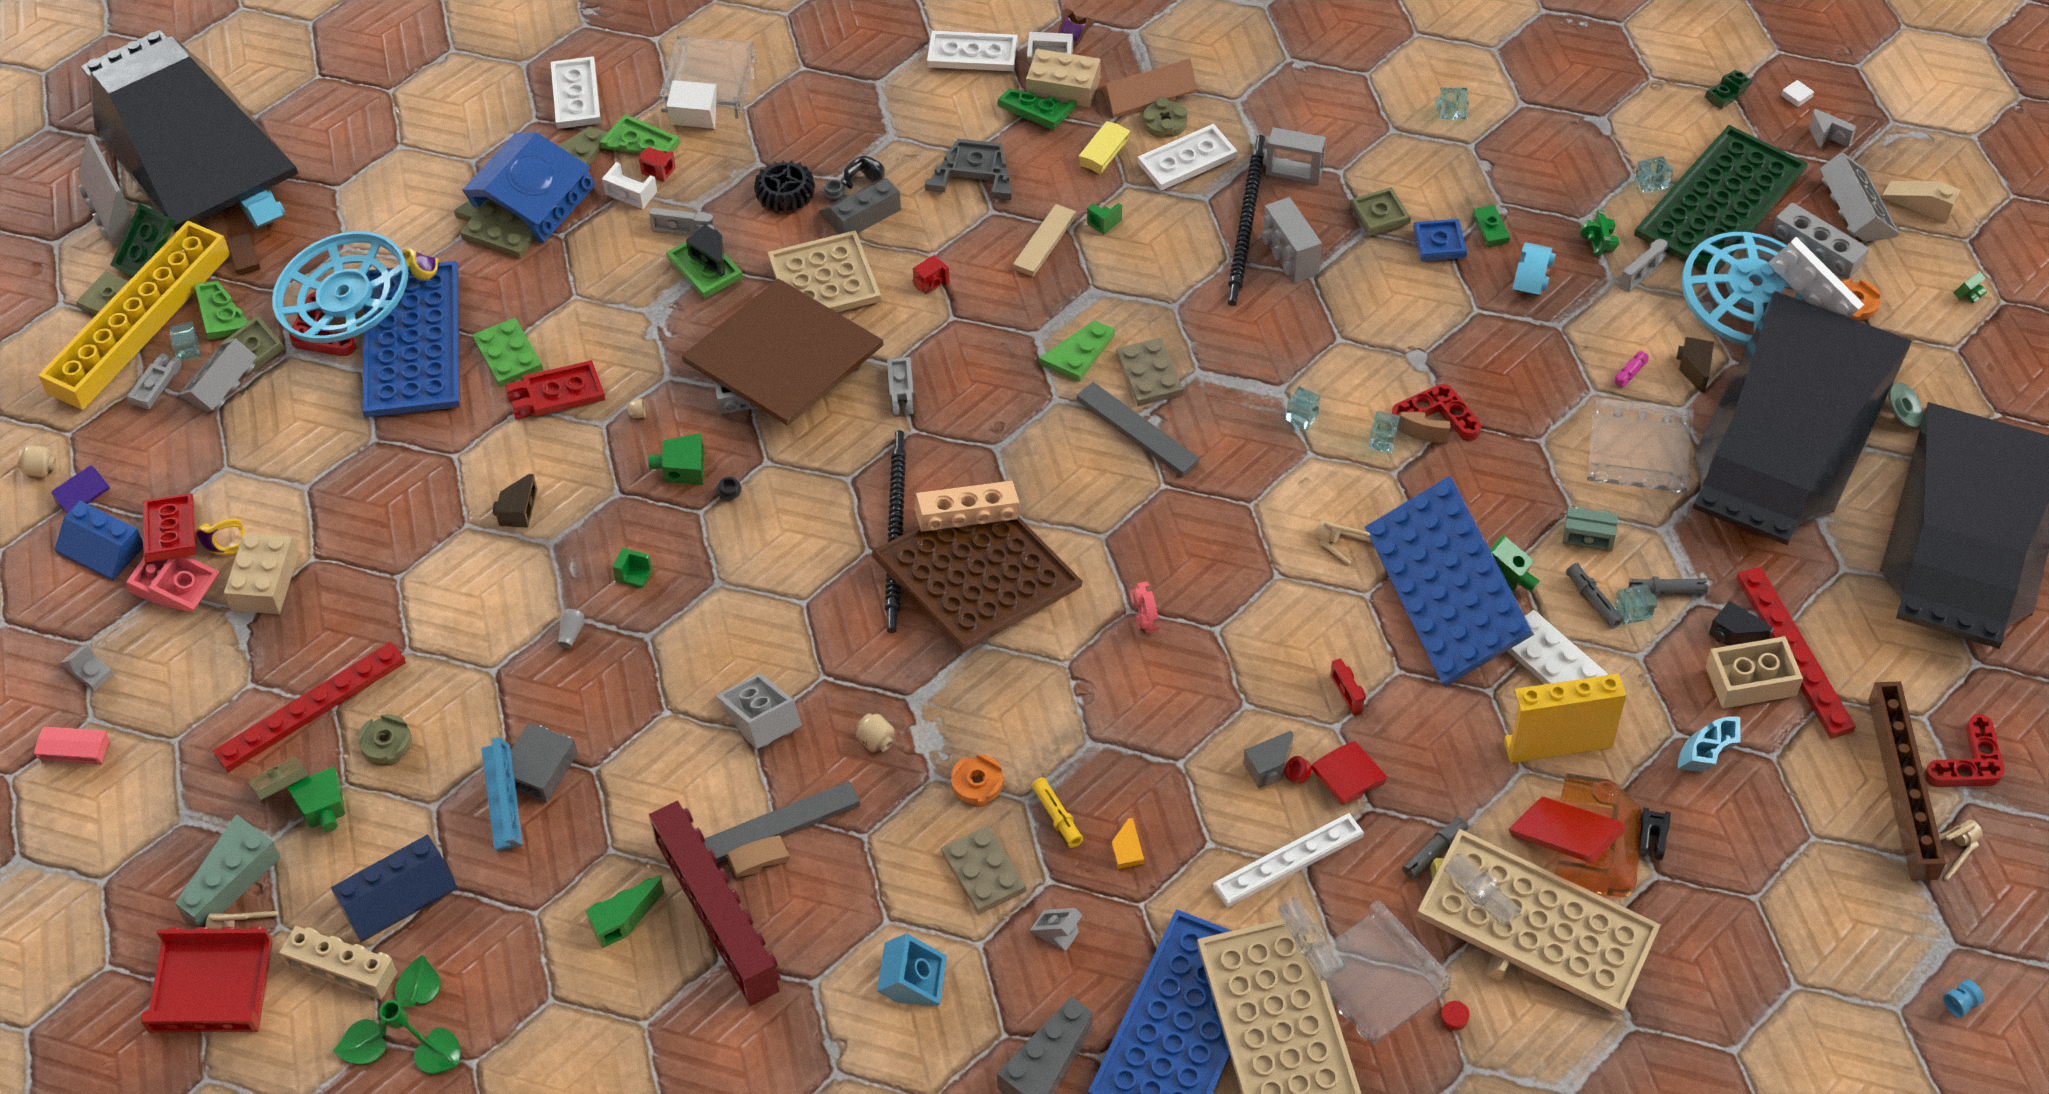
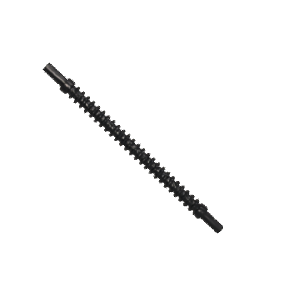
M1263 135L1256 137L1255 149L1250 157L1238 226L1239 230L1237 231L1233 263L1228 282L1230 287L1228 305L1230 306L1237 305L1239 289L1243 286L1254 212L1256 210L1258 189L1263 169L1265 142Z
M901 430L895 432L894 450L891 452L888 542L903 535L906 451L904 450V432ZM886 573V631L888 633H895L897 630V612L900 611L901 598L899 595L901 594V587Z

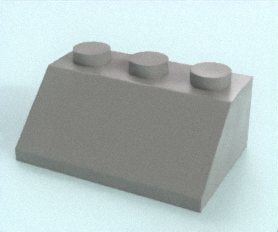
M236 338L222 342L178 396L205 412L212 411L213 409L217 411L224 404L225 399L223 397L228 391L232 393L239 386L240 381L238 379L243 373L247 375L254 368L255 364L253 361L257 356Z

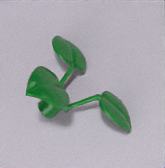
M424 955L416 958L399 977L395 986L397 1000H388L381 1005L379 1009V1015L382 1018L379 1021L381 1029L375 1021L369 1019L359 1020L352 1024L344 1033L338 1045L333 1049V1052L339 1058L357 1065L373 1063L386 1050V1044L382 1037L386 1035L387 1025L393 1029L404 1026L422 1042L414 1053L415 1063L420 1070L428 1074H439L455 1069L461 1059V1048L452 1032L444 1028H434L426 1039L407 1022L408 1014L404 1008L414 1007L415 1002L421 1005L431 1002L438 995L441 988L438 973Z

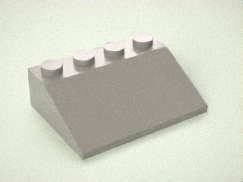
M92 134L87 135L78 174L81 185L78 188L83 198L88 197L85 202L90 212L95 211L92 215L97 226L102 225L99 229L104 240H110L114 248L120 245L132 218L122 192Z

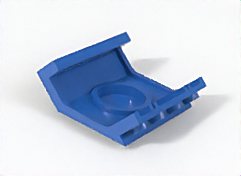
M527 132L515 133L462 191L473 207H480L490 198L520 217L537 242H545L596 184L588 173L589 165L541 134Z

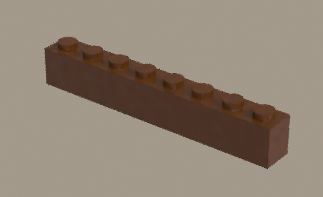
M1901 681L1875 682L1868 701L1911 881L1938 880L1946 862Z

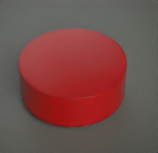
M1301 756L1290 758L1284 769L1286 778L1296 784L1304 783L1310 777L1312 771L1310 762Z
M1450 1001L1443 1006L1441 1021L1446 1028L1461 1030L1467 1026L1470 1012L1465 1004L1459 1001Z

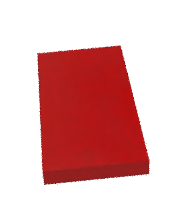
M193 493L144 500L143 556L145 563L196 555Z
M1543 796L1509 828L1512 837L1589 863H1593L1626 830L1624 823Z

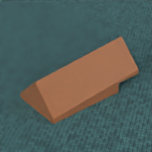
M1191 58L1102 84L1100 85V90L1113 118L1144 111L1150 104L1156 102L1161 97L1176 102V97L1196 93L1197 87Z

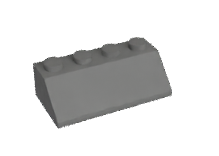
M1843 152L1820 168L1824 176L1822 181L1831 190L1830 197L1839 205L1840 210L1838 212L1849 225L1847 230L1854 238L1859 237L1864 242L1899 235L1865 168Z

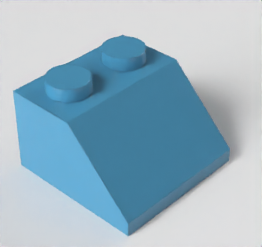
M907 933L885 942L877 992L898 1003L940 1005L947 955Z

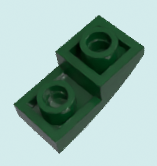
M1734 70L1724 75L1720 84L1707 90L1705 98L1720 108H1724L1746 91L1753 80L1746 77L1744 73Z

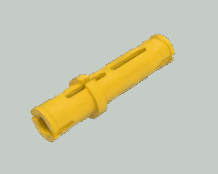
M1044 777L1038 778L1032 783L1031 788L1035 791L1054 821V828L1061 832L1070 848L1077 847L1083 842V836L1073 823V816L1066 812L1048 784L1047 779Z

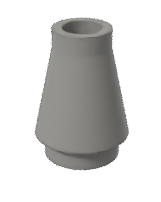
M566 609L561 614L559 639L557 642L559 646L572 648L575 639L585 624V615L575 609Z

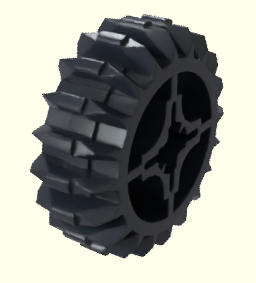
M784 160L782 163L774 161L772 166L766 164L765 169H760L759 175H756L754 182L757 200L760 201L762 207H767L768 211L774 209L776 213L779 211L787 213L788 210L795 212L796 208L803 209L804 204H809L810 198H813L815 181L812 172L808 170L807 166H802L801 162L795 164L793 160L789 163Z

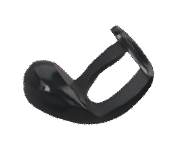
M860 156L846 166L841 182L844 186L852 189L853 183L850 177L859 171L872 181L881 180L885 176V168L879 161L871 157ZM861 163L859 166H857L855 169H853L850 173L848 172V170H850L852 167H854L855 165Z

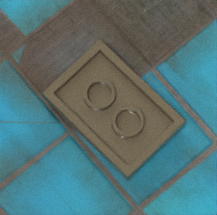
M1162 338L1116 348V355L1137 406L1183 395V387Z
M989 826L941 847L943 857L978 915L1026 892L1025 884Z

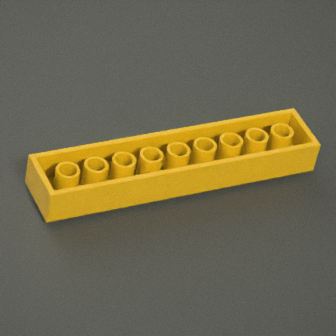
M187 221L38 375L46 394L84 410L195 293L194 284L204 283L231 255L224 236Z

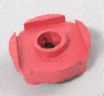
M1145 581L1136 583L1135 589L1130 590V596L1133 605L1137 604L1139 614L1136 615L1138 629H1144L1146 633H1151L1159 629V625L1154 626L1153 621L1158 620V613L1152 591L1147 592L1145 588L1150 585Z

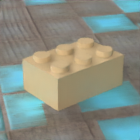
M1036 49L1026 78V92L1035 93L1036 97L1048 99L1049 96L1057 97V101L1064 103L1073 100L1077 101L1076 106L1091 108L1101 78V59Z
M243 534L224 591L231 611L280 614L299 555L292 536Z
M1785 636L1710 649L1705 666L1722 709L1797 696L1803 680Z

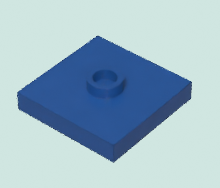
M1459 219L1413 223L1420 261L1466 258L1467 250Z

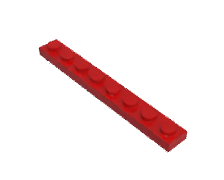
M1761 566L1739 572L1736 580L1759 619L1774 627L1770 638L1786 637L1803 677L1800 689L1829 738L1832 739L1854 732L1856 725Z
M390 641L212 750L215 757L227 773L404 665L406 663L405 658Z

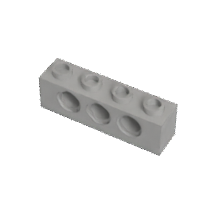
M1793 202L1776 216L1772 230L1773 234L1788 243L1797 237L1824 265L1848 279L1865 264L1870 249Z

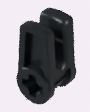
M1643 807L1640 821L1641 832L1638 856H1646L1651 842L1650 835L1653 834L1656 836L1655 858L1663 860L1671 812L1659 813L1649 811V808Z

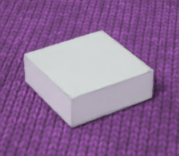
M1796 80L1782 90L1781 96L1796 107H1799L1813 97L1814 91Z

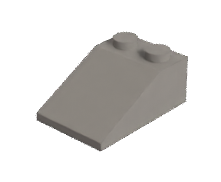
M761 673L716 695L718 702L745 739L757 749L769 745L773 740L783 735L791 734L795 729L802 726L794 700Z

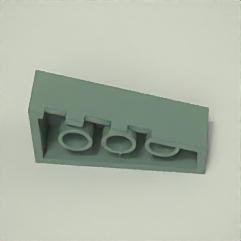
M236 814L175 902L183 919L194 928L206 927V920L210 913L223 914L280 859L274 842Z

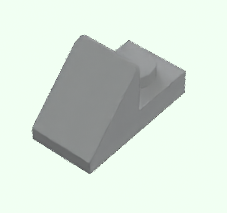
M1817 109L1813 111L1809 129L1819 148L1823 146L1827 139L1849 147L1857 127Z
M88 645L79 646L60 662L63 668L93 691H96L114 675L108 666L93 655Z
M1076 908L1043 910L1031 927L1030 932L1062 950H1067L1079 933L1077 923L1082 914Z

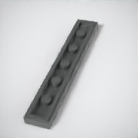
M1092 382L1077 394L1078 402L1181 477H1184L1199 464V458L1096 383Z
M850 781L704 838L705 842L703 844L706 849H712L717 863L727 860V853L736 848L780 835L782 838L859 807L860 801Z

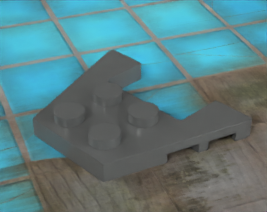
M957 139L944 156L943 163L940 167L935 168L934 175L925 182V191L945 193L950 176L994 181L991 191L992 198L1012 200V189L1010 187L1002 143Z

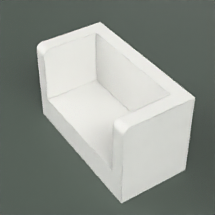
M1029 32L1028 64L1032 63L1036 49L1073 54V34Z
M617 162L602 178L605 195L644 209L657 193L655 177L650 175L644 183L625 177L622 174L621 164Z

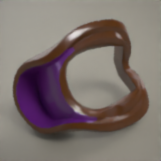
M1064 8L1061 11L1058 33L1073 34L1074 48L1081 42L1086 30L1093 26L1095 20L1090 17L1077 20L1073 11Z

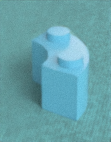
M264 190L239 202L250 223L253 222L255 229L279 220L285 214L280 201H275L270 190Z
M1525 242L1512 289L1541 295L1542 290L1546 291L1549 283V277L1546 276L1548 266L1553 267L1556 253H1552L1553 248Z
M1740 717L1721 718L1695 732L1681 749L1678 769L1704 772L1716 765L1720 751H1727L1741 742Z

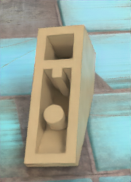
M1890 181L1882 195V199L1947 223L1956 207L1961 189L1940 181Z

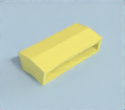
M1106 121L1080 153V166L1091 169L1101 175L1128 141L1130 130L1119 124Z

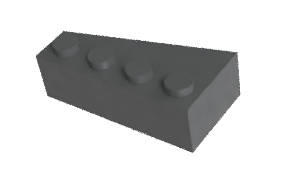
M1071 996L998 1071V1089L1004 1094H1056L1060 1083L1069 1072L1070 1065L1074 1058L1077 1057L1093 1028V1012Z

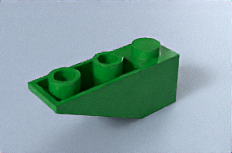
M660 875L648 878L629 890H622L616 896L603 902H597L585 910L589 925L602 948L627 937L665 892Z

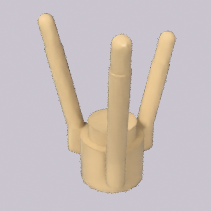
M1321 520L1315 532V537L1320 539L1319 545L1328 549L1347 565L1351 563L1350 560L1330 545L1331 542H1337L1340 534L1372 543L1369 532L1333 524L1326 520Z
M1967 820L1960 826L1957 825L1951 830L1939 834L1940 840L1945 838L1946 840H1951L1954 838L1958 845L1967 846L1944 876L1945 881H1948L1969 854L1979 847L1977 840L1982 837L1983 833L1979 824L1974 820Z
M277 911L239 914L210 913L206 920V928L222 929L223 927H234L235 920L278 916L279 913Z

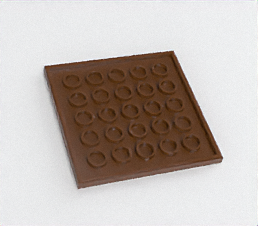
M1019 516L1018 519L929 531H921L919 526L872 551V557L962 653L1082 587L1083 582Z

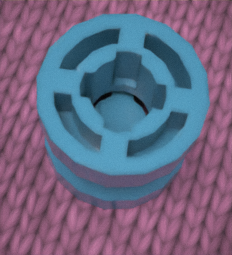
M1966 979L1957 986L1956 990L1951 989L1943 995V1002L1951 1014L1962 1018L1970 1012V1008H1976L1984 1002V995L1976 983Z

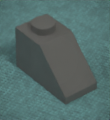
M1292 731L1244 750L1243 764L1258 788L1264 785H1272L1282 778L1285 765L1292 751L1294 736Z

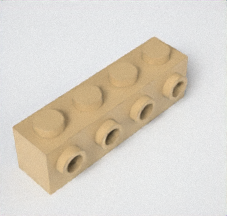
M295 925L279 952L287 967L382 1000L397 974L393 960L387 954L381 952L375 954L359 944L350 945L344 943L343 940L331 935L327 937L321 935L317 930L310 927L304 929Z

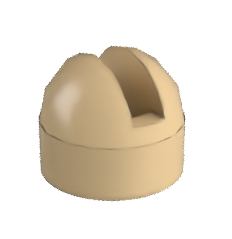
M637 399L628 404L627 410L631 417L636 419L646 417L643 399Z

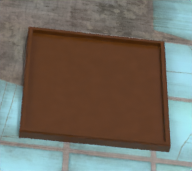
M778 278L682 355V361L788 426L884 346L883 339Z

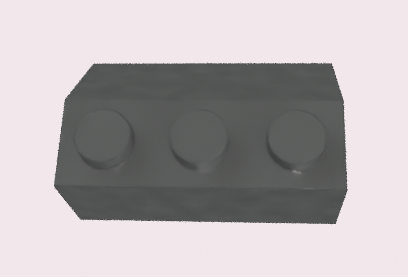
M885 178L874 181L819 211L839 234L855 230L859 233L901 210L900 191Z

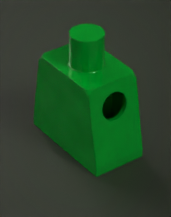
M702 434L664 440L662 442V454L648 455L649 469H662L666 482L704 485V446Z
M1502 534L1490 549L1513 593L1519 585L1532 593L1540 582L1539 579L1529 573L1533 559Z
M335 766L287 786L294 804L309 827L313 828L320 825L323 832H331L337 828L336 819L344 816L346 812L342 785Z

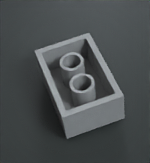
M1288 197L1265 205V212L1262 217L1264 224L1263 232L1261 233L1262 240L1265 245H1269L1274 258L1280 261L1285 274L1290 276L1294 283L1319 275L1322 242L1292 199Z

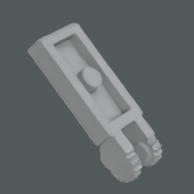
M651 208L649 212L652 231L691 236L704 224L714 229L713 225H711L713 216L709 213L700 212L696 214Z
M1663 239L1655 240V242L1651 243L1648 251L1640 254L1635 262L1624 268L1621 274L1622 289L1630 292L1665 261L1666 252L1664 250L1667 249V241Z
M160 354L154 363L150 364L128 394L127 400L129 404L150 409L173 376L180 370L182 365L181 359L174 357L169 362L167 354Z
M910 357L887 359L890 401H892L893 415H899L900 410L897 400L907 399L906 408L908 414H914Z

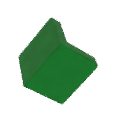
M1094 203L1087 208V224L1103 235L1122 221V205L1120 203H1117L1111 209L1106 206L1101 209Z
M625 548L621 549L612 566L616 582L638 588H644L653 570L650 555Z

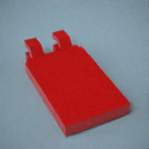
M592 360L524 375L523 381L519 380L506 384L507 397L509 402H512L515 419L527 418L530 414L539 416L605 400V394Z

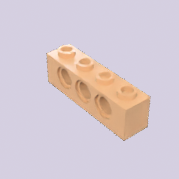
M1013 481L916 493L915 512L921 531L1018 519L1019 500Z

